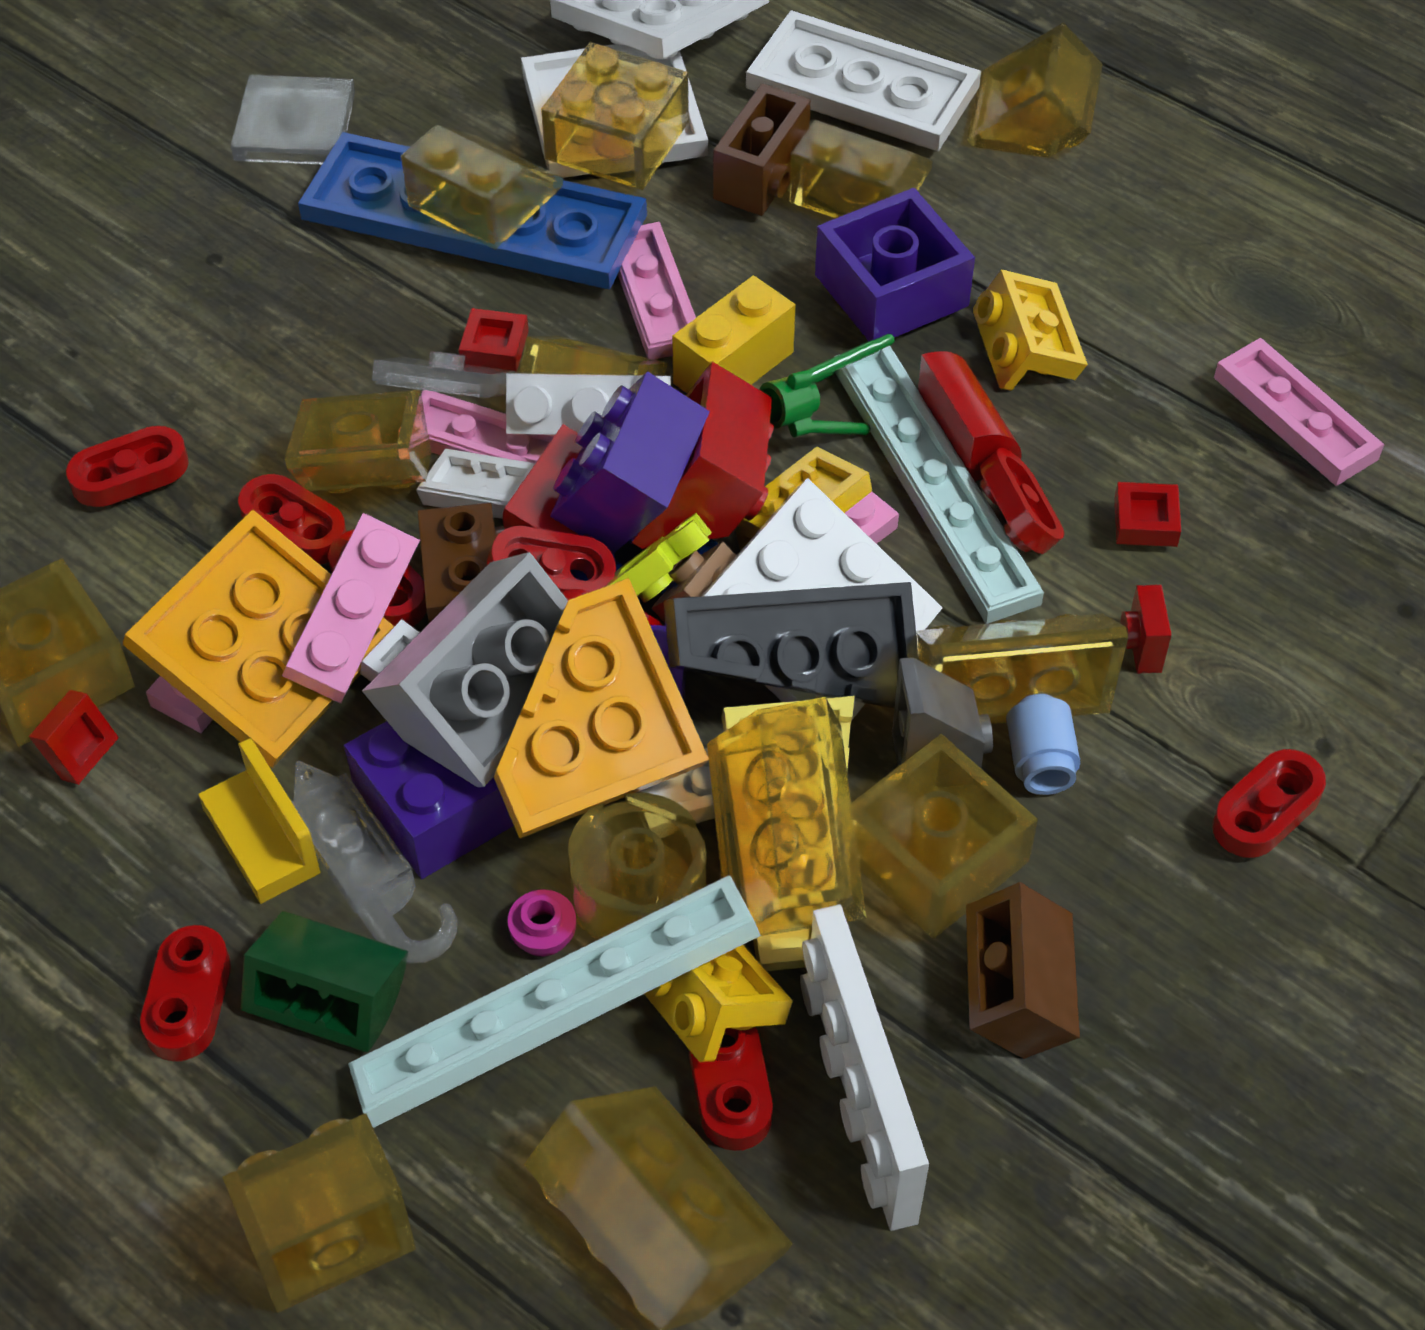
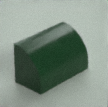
M282 911L244 954L241 1011L368 1053L382 1033L394 1008L406 969L408 951Z

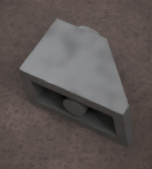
M915 658L900 659L892 737L902 787L979 780L983 753H991L993 750V734L989 715L978 714L973 689Z

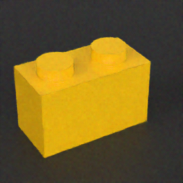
M751 276L672 335L673 384L688 393L713 361L752 385L794 352L796 304L756 276Z

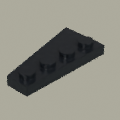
M911 582L686 597L663 601L670 668L834 698L855 696V702L894 709L900 659L915 658L919 660Z

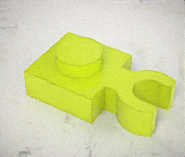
M697 513L693 514L667 536H662L619 568L608 585L629 578L636 595L639 596L642 602L649 601L673 581L668 572L673 569L674 565L709 541L708 536L712 532Z

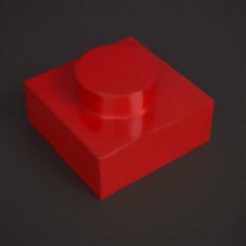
M471 308L459 347L460 365L517 372L529 332L527 315Z
M1117 482L1114 496L1116 544L1178 547L1182 532L1178 484Z
M1137 585L1131 611H1123L1121 615L1120 632L1124 649L1133 650L1137 674L1162 673L1172 634L1162 585Z
M69 690L28 736L61 780L78 785L119 738L88 694Z

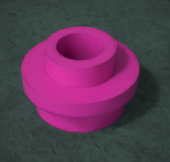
M552 890L528 892L518 898L509 911L508 928L510 936L517 946L531 955L543 957L556 954L574 936L576 930L575 909L572 903L558 892ZM539 915L553 916V919L546 924H535L530 920Z

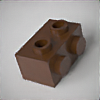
M761 83L713 150L714 200L763 216L774 198H781L785 194L792 172L799 163L805 164L814 146L815 135L809 131L811 99Z
M492 502L418 510L426 608L429 623L487 566V556L497 535L505 530L504 526L494 527Z
M1021 882L967 904L970 1030L1023 1059L1080 1038L1073 913Z

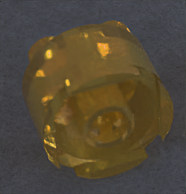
M642 792L625 794V801L606 807L602 803L590 808L580 818L571 833L568 844V865L576 922L596 940L706 887V848L704 840L696 828V821L688 810L669 798Z

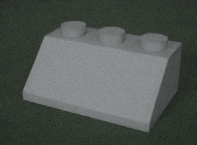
M530 552L490 562L362 692L404 742L476 787H484L493 778L568 600Z

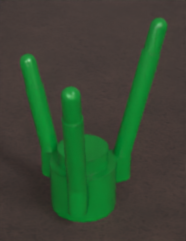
M886 334L807 370L763 383L759 390L772 397L770 423L774 425L775 429L788 426L789 432L794 438L810 433L867 435L871 431V427L867 423L811 420L812 414L820 406V394L816 383L833 376L835 371L892 345L895 341L894 336Z

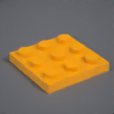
M252 510L125 633L122 645L237 740L242 742L252 738L267 764L273 768L335 702L282 676L332 574ZM384 617L363 659L395 627ZM361 663L351 684L361 675Z

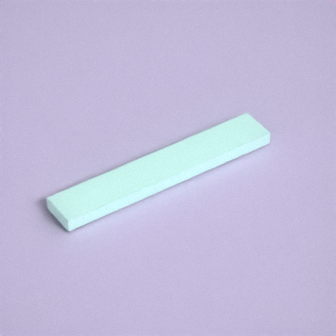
M890 346L883 348L866 358L835 371L864 422L871 427L870 432L984 622L988 624L1041 606L1043 590L1017 548L1007 536L1002 524Z
M728 875L348 1063L363 1113L374 1128L761 936L731 876Z

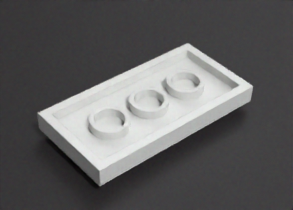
M791 10L746 71V88L756 91L761 83L811 99V110L939 151L977 92L980 85L981 71Z
M839 904L813 910L811 939L802 942L803 956L808 973L800 975L801 991L808 1014L810 1016L820 1014L826 1035L820 1036V1048L827 1074L830 1078L840 1076L847 1098L840 1100L841 1116L846 1134L850 1142L861 1140L868 1161L867 1164L861 1165L865 1193L872 1209L883 1207L890 1231L917 1225L919 1223L929 1162L842 906Z

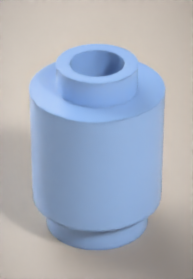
M1033 694L1023 698L1008 712L1006 717L1015 774L1024 782V787L1031 793L1050 795L1065 791L1075 783L1076 772L1081 763L1070 706L1065 701L1048 694Z

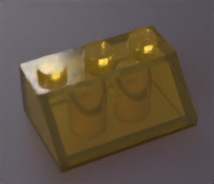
M1064 614L1049 619L1027 621L1000 620L992 624L961 627L941 625L928 630L916 631L919 661L973 689L978 714H988L991 724L1007 722L1008 712L1023 698L1033 694H1048L1065 701L1070 706L1072 716L1110 713L1128 640L1126 627L1104 614L1082 616Z
M822 697L757 709L709 741L707 749L721 878L728 875L731 876L755 921L760 935L766 936L812 928L813 910L839 904L842 906L847 922L867 919L842 728L827 698Z
M656 1086L570 1101L524 1163L525 1167L542 1186L543 1195L548 1202L566 1215L586 1240L590 1253L612 1271L632 1296L633 1304L639 1313L653 1322L659 1330H669L705 1318L785 1255L793 1245Z

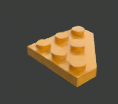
M629 578L568 600L493 775L519 838L702 767L709 760Z

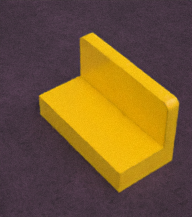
M252 738L238 743L246 770L198 795L205 813L258 901L262 904L321 872L308 827Z

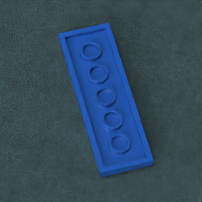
M345 132L341 133L298 202L302 220L609 290L647 216L646 198Z

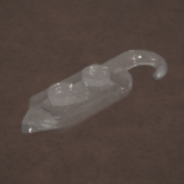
M297 761L295 763L294 800L292 803L310 831L317 858L354 913H358L376 941L407 950L408 964L425 963L440 957L452 945L457 934V917L452 906L448 903L440 906L439 912L442 924L436 935L422 941L407 937L393 918V915L403 909L413 896L416 885L411 866L346 773L336 777L301 761Z

